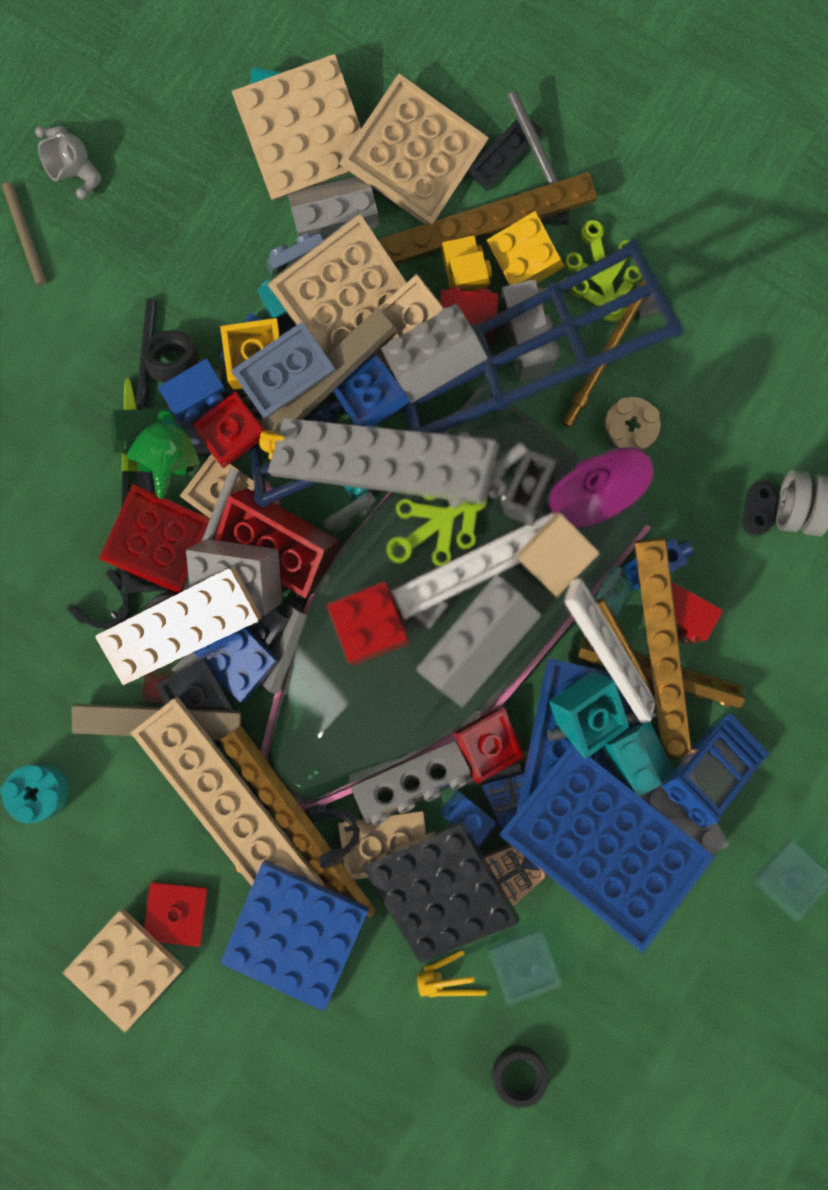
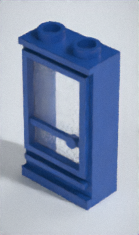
M728 713L711 724L661 787L668 793L670 799L689 815L692 822L703 829L719 822L722 814L770 753L731 713Z

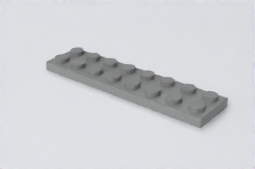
M283 418L279 435H283L285 439L276 442L268 473L276 477L484 504L499 445L495 440Z

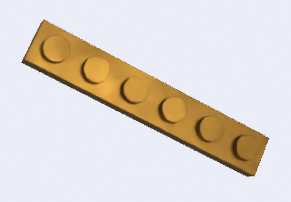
M582 636L578 645V658L592 665H604L588 638ZM634 652L649 680L653 681L650 657ZM682 667L684 691L690 692L691 695L697 698L706 697L716 700L719 704L726 707H742L745 700L742 685Z

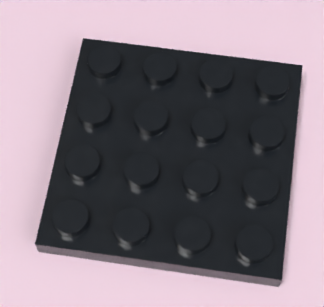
M463 820L368 860L363 865L364 871L420 963L519 923V915Z

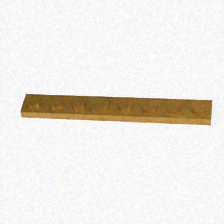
M587 172L434 221L432 226L424 224L381 238L380 241L394 265H399L442 251V242L469 236H475V240L501 232L536 211L540 219L597 202V195L590 173Z
M666 537L636 540L635 547L661 745L668 759L684 758L692 748Z
M242 726L226 734L219 740L224 746L225 752L241 769L244 778L252 784L260 800L274 814L277 823L285 829L292 839L294 846L301 851L309 862L310 868L319 875L326 884V888L369 907L365 920L369 919L376 910L342 863L325 869L320 867L319 856L332 851V849Z

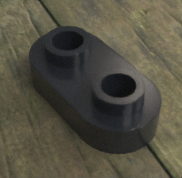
M767 481L754 483L748 488L746 493L742 527L751 536H761L767 533L772 526L777 492L775 487ZM760 490H764L767 493L766 499L760 497ZM755 517L762 519L761 526L755 523Z

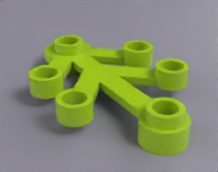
M590 220L582 228L581 239L584 243L591 246L594 262H597L605 257L601 242L604 228L600 222ZM594 227L598 232L592 234L589 232V228ZM629 240L622 241L617 250L627 246ZM576 252L568 254L565 260V267L571 272H578L589 266L582 262L581 255ZM576 259L578 264L573 266L569 263V260ZM625 259L589 278V280L601 286L603 295L591 290L587 281L580 283L584 286V291H578L575 286L571 288L574 296L583 297L596 306H600L628 293L633 285L639 282L642 275L637 266L629 267L624 274V282L615 294L612 283L627 260ZM628 273H636L637 278L631 279ZM627 306L603 317V319L608 322L619 321Z
M487 492L484 504L465 501L456 509L451 505L448 508L414 504L407 499L401 500L397 504V514L399 517L408 519L415 516L431 520L405 539L401 537L392 539L387 546L388 557L396 563L407 561L411 555V549L440 529L437 549L433 553L432 560L438 567L448 564L451 559L449 545L453 519L464 511L463 527L457 536V544L462 549L471 548L475 542L473 530L476 512L483 509L486 505ZM422 496L426 501L436 499V497ZM403 504H408L412 510L408 514H403L400 511V507ZM464 534L469 535L472 539V542L468 545H464L460 541V537ZM402 546L405 549L404 555L396 556L393 553L394 548ZM439 552H444L447 555V560L444 563L436 560V555Z

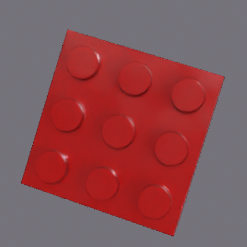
M132 484L99 559L180 593L188 575L186 550L202 541L210 518L165 498L159 499L156 494Z

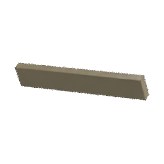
M379 307L327 355L336 371L266 420L262 418L259 423L265 431L274 430L280 432L283 418L303 420L397 330Z
M75 703L72 705V733L133 736L131 734L133 730L163 707ZM187 708L211 740H220L226 734L241 726L242 711Z

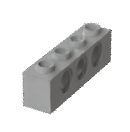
M455 740L351 787L366 824L373 823V825H378L388 820V815L397 811L405 813L413 809L415 803L424 799L432 801L438 798L442 791L450 787L452 790L466 785L467 780L470 779V770ZM435 769H443L446 772L445 776L441 779L433 778L431 773ZM416 780L420 783V786L414 791H409L405 788L408 781ZM384 792H391L394 794V797L390 802L383 803L379 801L380 795Z

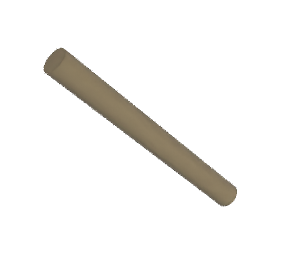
M5 182L2 184V188L37 286L45 285L47 281L13 183Z

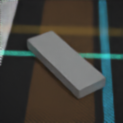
M288 605L285 613L290 619L271 650L280 661L261 683L269 692L277 694L281 690L308 618L305 612L291 605Z

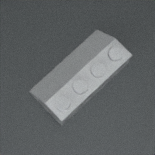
M496 575L416 667V670L463 708L541 615L517 591Z

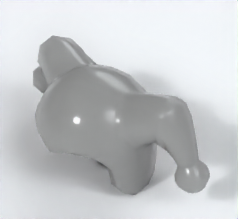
M38 126L35 130L37 137L41 139L46 136L48 137L38 144L40 160L46 173L55 182L75 176L83 179L85 184L76 190V195L79 199H86L88 193L100 184L102 178L96 168L87 161L85 145L77 136L69 133L63 126L51 128Z

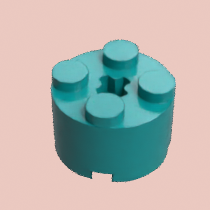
M43 763L26 765L16 769L8 776L1 787L5 809L13 818L21 823H36L56 816L65 807L69 792V783L64 773L55 766ZM34 788H38L39 792L36 794V798L33 794L35 791Z

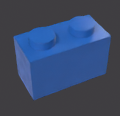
M207 359L158 387L173 414L180 422L194 419L200 414V410L207 406L213 407L224 400L223 397L228 394Z

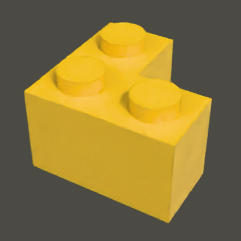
M475 236L442 242L441 253L449 287H459L463 291L470 292L490 287L489 277H492L491 265L489 260H484L481 244H476Z

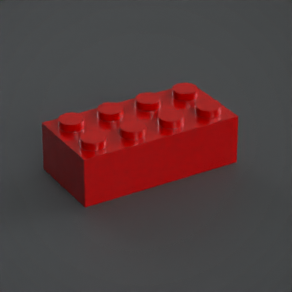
M248 488L229 495L214 540L278 549L280 581L282 585L304 598H308L322 589L340 541L273 502L269 503L265 508L259 507L253 499L255 492Z

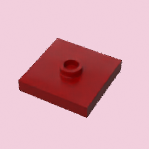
M236 391L192 424L197 434L223 469L260 441L261 433L265 432L262 425Z
M499 706L454 732L473 781L477 784L524 757L505 707Z
M150 882L144 929L160 943L200 947L208 887Z

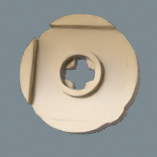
M637 397L620 399L610 408L604 421L605 434H607L611 441L610 443L616 449L631 446L642 450L646 449L657 439L661 426L658 409L648 401ZM635 419L639 429L635 428L633 432L628 431L629 426L625 425V421Z

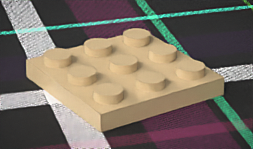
M122 908L68 966L63 974L123 1032H126L185 967Z

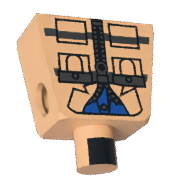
M510 844L483 854L513 906L546 877L541 869Z

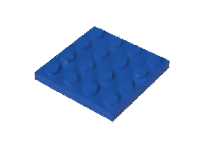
M264 860L261 863L220 963L319 1010L325 1011L369 907Z

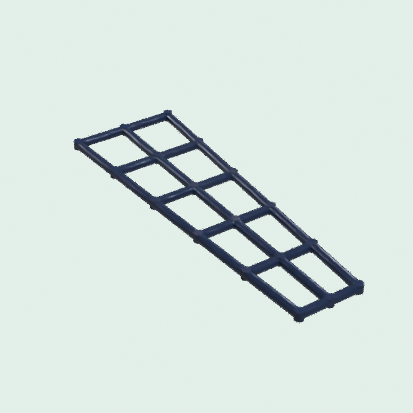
M631 240L627 243V246L559 282L550 283L548 288L482 323L473 324L471 328L488 359L418 400L407 403L399 411L392 413L379 423L406 411L410 432L438 434L496 409H505L513 402L583 373L590 374L595 368L670 337H680L684 334V328L638 241ZM632 256L646 284L573 318L563 292ZM653 296L667 323L666 326L590 357L578 329L645 297ZM550 299L553 300L562 324L492 357L485 337L487 332ZM568 335L579 362L504 393L497 367ZM390 371L391 375L397 381L393 371ZM482 374H486L493 398L422 427L417 405ZM339 399L331 403L323 404L320 409L307 415L303 420L319 422L324 419L325 423L336 424L335 413L344 409ZM259 442L250 448L252 460L251 474L253 475L255 490L253 499L259 507L265 508L271 502L320 483L296 479L266 492L265 478L271 475L268 473L270 463L263 465V450Z

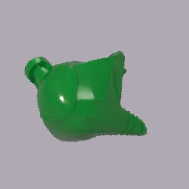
M168 409L161 410L158 413L157 422L150 424L140 433L127 453L128 459L139 463V471L153 473L154 488L159 499H163L166 495L172 474L186 475L187 467L196 466L200 462L190 438L175 423V415Z

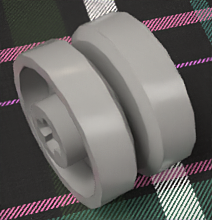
M790 470L782 483L776 507V524L779 530L794 533L801 528L804 535L816 537L824 535L828 529V475L816 474L811 478L808 472Z

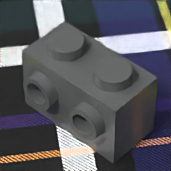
M527 450L528 452L523 461L519 460L513 473L515 478L511 486L506 487L500 503L502 504L505 516L532 527L557 475V465L555 460Z

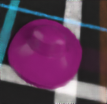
M634 446L623 447L601 456L594 455L586 458L576 466L573 472L568 474L554 487L550 496V508L553 514L559 512L574 528L590 526L618 514L641 497L650 485L653 474L650 458L642 449Z

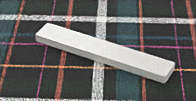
M551 513L536 520L532 527L526 525L392 590L391 594L403 619L405 620L521 563L515 555L554 514Z
M581 579L571 581L564 602L641 723L650 722L656 702L655 698Z

